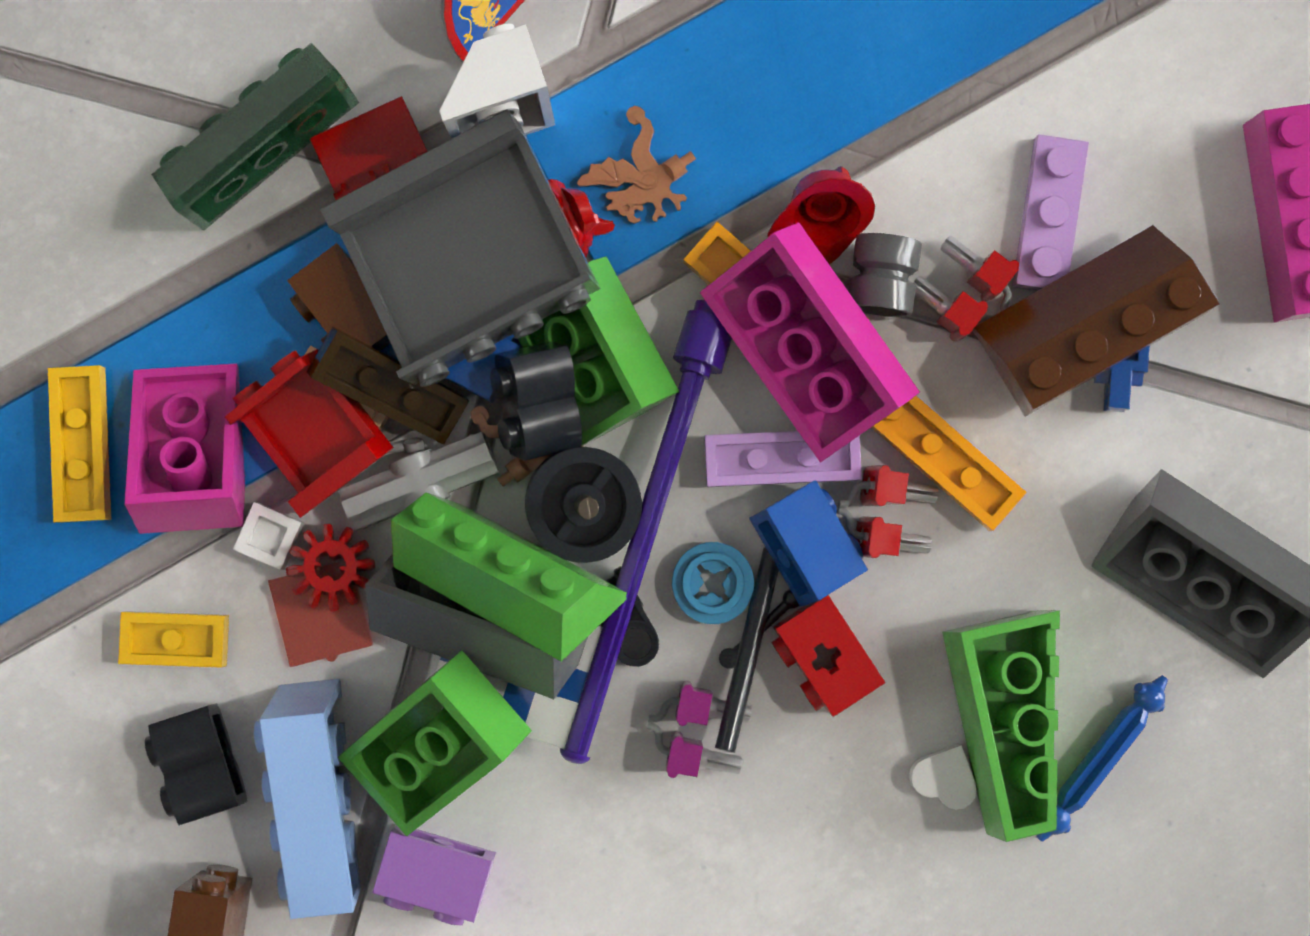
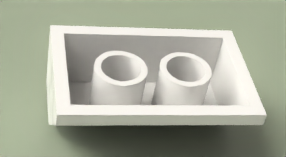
M503 24L486 31L483 34L484 39L473 42L439 110L451 139L506 109L520 123L525 135L554 126L555 120L548 88L526 24L516 28L513 24Z

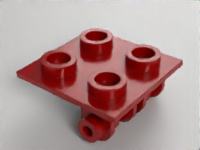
M402 96L310 138L335 192L333 193L335 200L428 152Z

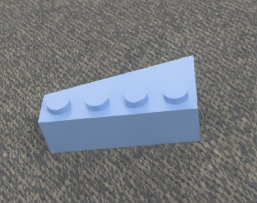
M340 679L279 685L259 719L260 721H256L254 725L255 746L258 753L265 752L267 770L262 775L263 797L266 803L272 802L275 820H271L270 843L274 852L280 851L282 868L278 870L277 876L278 894L280 900H288L290 919L353 913L361 891L355 825L353 821L344 822L343 815L350 813L352 794L350 775L339 773V766H342L343 763L338 756L344 752V744L347 743L345 722L334 723L333 706L336 699L342 697Z

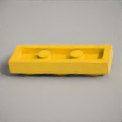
M100 365L48 368L53 522L111 520L106 369Z

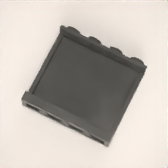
M508 109L320 209L328 227L341 235L402 366L401 369L396 371L399 379L414 385L419 383L421 387L443 380L450 374L448 368L464 359L470 363L489 356L497 349L495 343L511 335H514L515 338H521L537 331L544 325L543 318L559 310L566 314L582 308L591 301L589 295L601 289L520 123Z

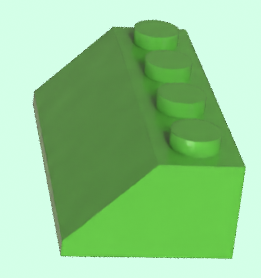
M426 492L391 519L394 568L561 662L626 601L627 592L454 501Z

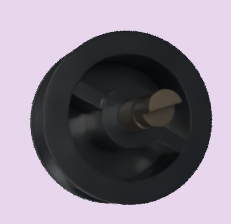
M577 447L552 454L536 468L527 485L525 513L529 526L538 541L549 552L564 560L590 563L601 561L616 554L630 541L641 518L642 498L636 478L624 462L604 450L592 447Z

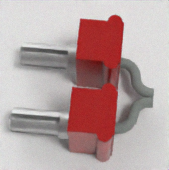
M949 236L942 243L940 250L965 268L971 275L967 283L981 293L980 298L982 301L978 303L964 291L952 299L922 276L917 277L913 284L916 286L915 295L941 315L936 322L950 332V339L956 342L973 331L974 327L977 326L988 310L987 301H991L1001 292L1004 293V299L1000 305V312L1008 308L1012 293L1007 284L1019 270V262L1016 260L1008 261L995 250L983 259L953 236Z
M888 465L868 466L863 470L862 482L853 486L846 500H839L837 514L845 517L846 529L860 544L863 557L878 558L879 555L899 556V550L928 554L932 547L900 543V541L932 544L931 537L902 533V525L884 523L882 517L862 516L857 521L855 530L853 516L845 507L851 506L856 501L860 490V500L863 506L905 504L906 500L935 503L938 496L910 493L907 490L938 493L937 486L908 482L909 473L890 471Z

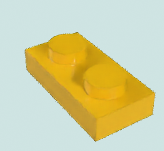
M121 612L118 664L226 667L229 615Z

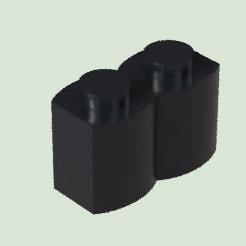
M552 341L496 353L495 368L490 372V381L495 396L501 399L503 404V419H500L498 422V435L502 446L509 450L510 455L526 461L559 453L567 449L581 447V419L574 397L575 375L568 346Z
M217 703L148 725L150 736L145 738L146 754L154 767H160L165 786L160 788L162 806L169 817H175L179 826L248 802L244 782L232 753L228 731Z

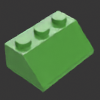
M607 256L588 262L601 288L589 295L591 301L588 304L566 314L559 310L543 318L544 325L540 329L527 336L518 338L523 348L552 341L568 346L575 375L574 397L581 419V447L648 412L680 392Z

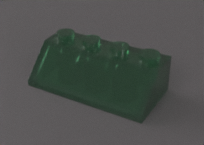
M312 43L304 49L296 48L286 54L278 64V71L264 82L258 80L246 87L239 95V103L225 114L218 113L207 119L199 129V136L185 147L180 145L167 152L159 162L161 167L151 174L172 207L203 231L309 145L311 137L326 131L359 103L342 75Z

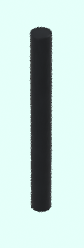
M766 547L762 551L753 595L715 744L716 749L731 753L736 751L779 572L775 561Z

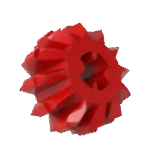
M324 524V541L317 542L314 533L307 530L303 533V536L311 547L307 552L299 546H292L289 553L296 559L304 561L303 565L286 567V574L289 577H306L292 588L295 596L303 595L311 588H314L308 602L310 608L317 609L323 595H328L330 612H338L339 601L337 595L344 593L348 603L355 606L359 603V600L351 589L352 585L355 584L361 589L366 590L365 584L369 579L357 574L358 571H371L375 569V560H356L358 556L369 549V544L366 540H362L349 548L348 545L354 533L352 528L346 527L342 531L339 541L334 540L332 524ZM326 556H329L333 561L342 558L346 563V566L339 567L343 575L335 581L329 575L321 579L317 575V570L323 569L319 561Z

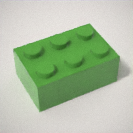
M461 650L341 753L338 758L400 830L408 836L501 764L532 730Z

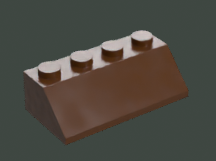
M1152 225L974 327L973 331L1023 415L1026 417L1202 317L1220 303L1193 259Z

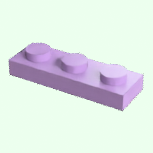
M1040 134L1035 137L1016 261L1019 262V270L1014 275L1012 287L1038 291L1070 273L1089 142Z
M798 431L704 436L707 487L810 483L814 480L817 482L862 480L860 435L821 463Z

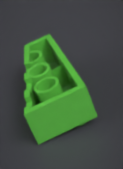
M1037 610L942 632L985 831L987 835L1005 842L1055 831L1057 828L1058 760L1054 759V731H1058V710H1055V677H1059V656L1056 655V629H1060V610Z

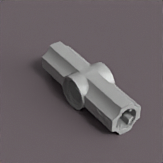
M479 432L457 442H452L450 445L433 452L432 449H427L406 456L391 463L388 470L346 486L338 491L347 519L350 521L354 531H358L399 514L426 492L448 499L450 497L449 493L500 472L485 434Z

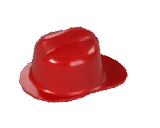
M842 166L836 170L811 172L797 184L793 191L791 202L775 219L767 233V238L774 232L799 222L830 265L855 240L856 235L862 233L873 220L876 207L871 192L861 183L851 180L848 170Z

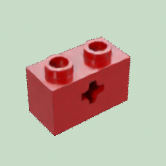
M829 595L819 601L801 607L772 626L779 636L771 642L787 668L796 663L807 681L799 686L816 712L825 707L827 712L834 717L886 683ZM819 644L828 650L835 648L836 652L830 657L834 666L828 670L820 664L813 667L811 663L817 658L814 648Z

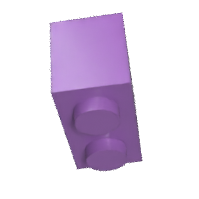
M396 825L390 832L372 893L384 896L383 902L396 909L412 911L414 906L434 911L433 917L447 924L463 925L464 920L474 923L480 909L496 852L419 829L406 836Z

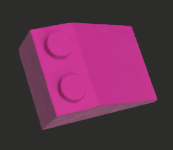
M237 363L133 371L125 506L139 534L243 527L245 470L242 421L230 425L224 418L237 407L233 400V397L240 392Z

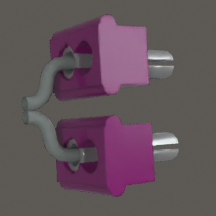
M690 681L682 683L679 697L667 699L662 704L658 714L649 715L647 729L654 732L657 749L661 753L668 755L666 761L668 776L675 778L678 774L698 777L699 768L739 774L742 770L741 766L707 760V758L742 765L743 758L741 756L703 748L702 740L683 737L680 731H675L671 735L669 748L663 744V733L660 727L652 722L661 721L672 705H677L675 717L680 726H685L687 722L707 725L708 717L722 718L724 710H718L717 707L724 708L726 701L712 697L711 690L693 687ZM746 705L745 713H752L751 705ZM744 714L743 722L748 723L751 716Z

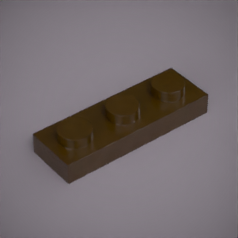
M332 327L307 370L308 375L312 379L443 445L470 402L463 394L440 382L421 387L419 383L414 385L399 379L396 371L401 369L402 366L398 360L335 327Z

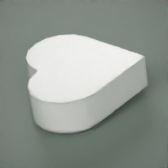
M959 743L917 759L910 768V783L922 796L929 798L937 797L945 806L955 810L966 808L975 799L977 792L976 783L962 745Z

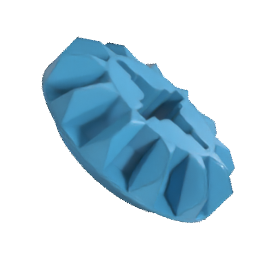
M706 542L689 549L679 559L673 572L672 590L677 604L689 617L705 624H721L736 618L748 606L753 595L754 576L749 562L737 549L724 543ZM701 564L705 570L708 569L713 574L730 567L731 571L726 574L727 578L721 583L725 589L724 593L729 598L726 602L721 596L718 597L713 592L705 596L702 594L698 599L694 597L704 583L703 578L700 576L701 572L697 568L698 565Z

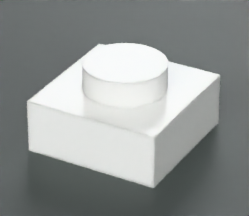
M254 502L233 550L279 570H285L291 556L289 550L292 546L296 545L305 522L261 503Z

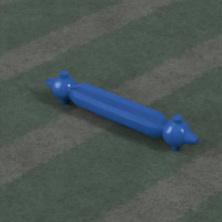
M1161 675L1152 682L1137 683L1134 686V703L1120 711L1060 788L1057 797V828L1055 831L1036 835L1040 841L1043 842L1052 835H1059L1070 831V814L1081 809L1145 728L1148 714L1164 710V691L1168 682L1165 676Z

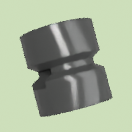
M861 233L856 235L853 266L860 271V274L850 278L848 292L864 314L884 317L912 316L916 286L908 278L917 272L919 268L922 248L920 241L905 236L885 233Z

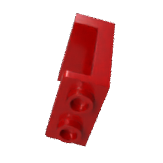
M318 349L303 356H300L296 350L286 355L270 368L275 377L264 386L257 380L233 397L237 407L224 417L230 425L238 421H242L298 492L287 502L300 518L394 448L358 401L312 379L308 375L307 370L317 355Z

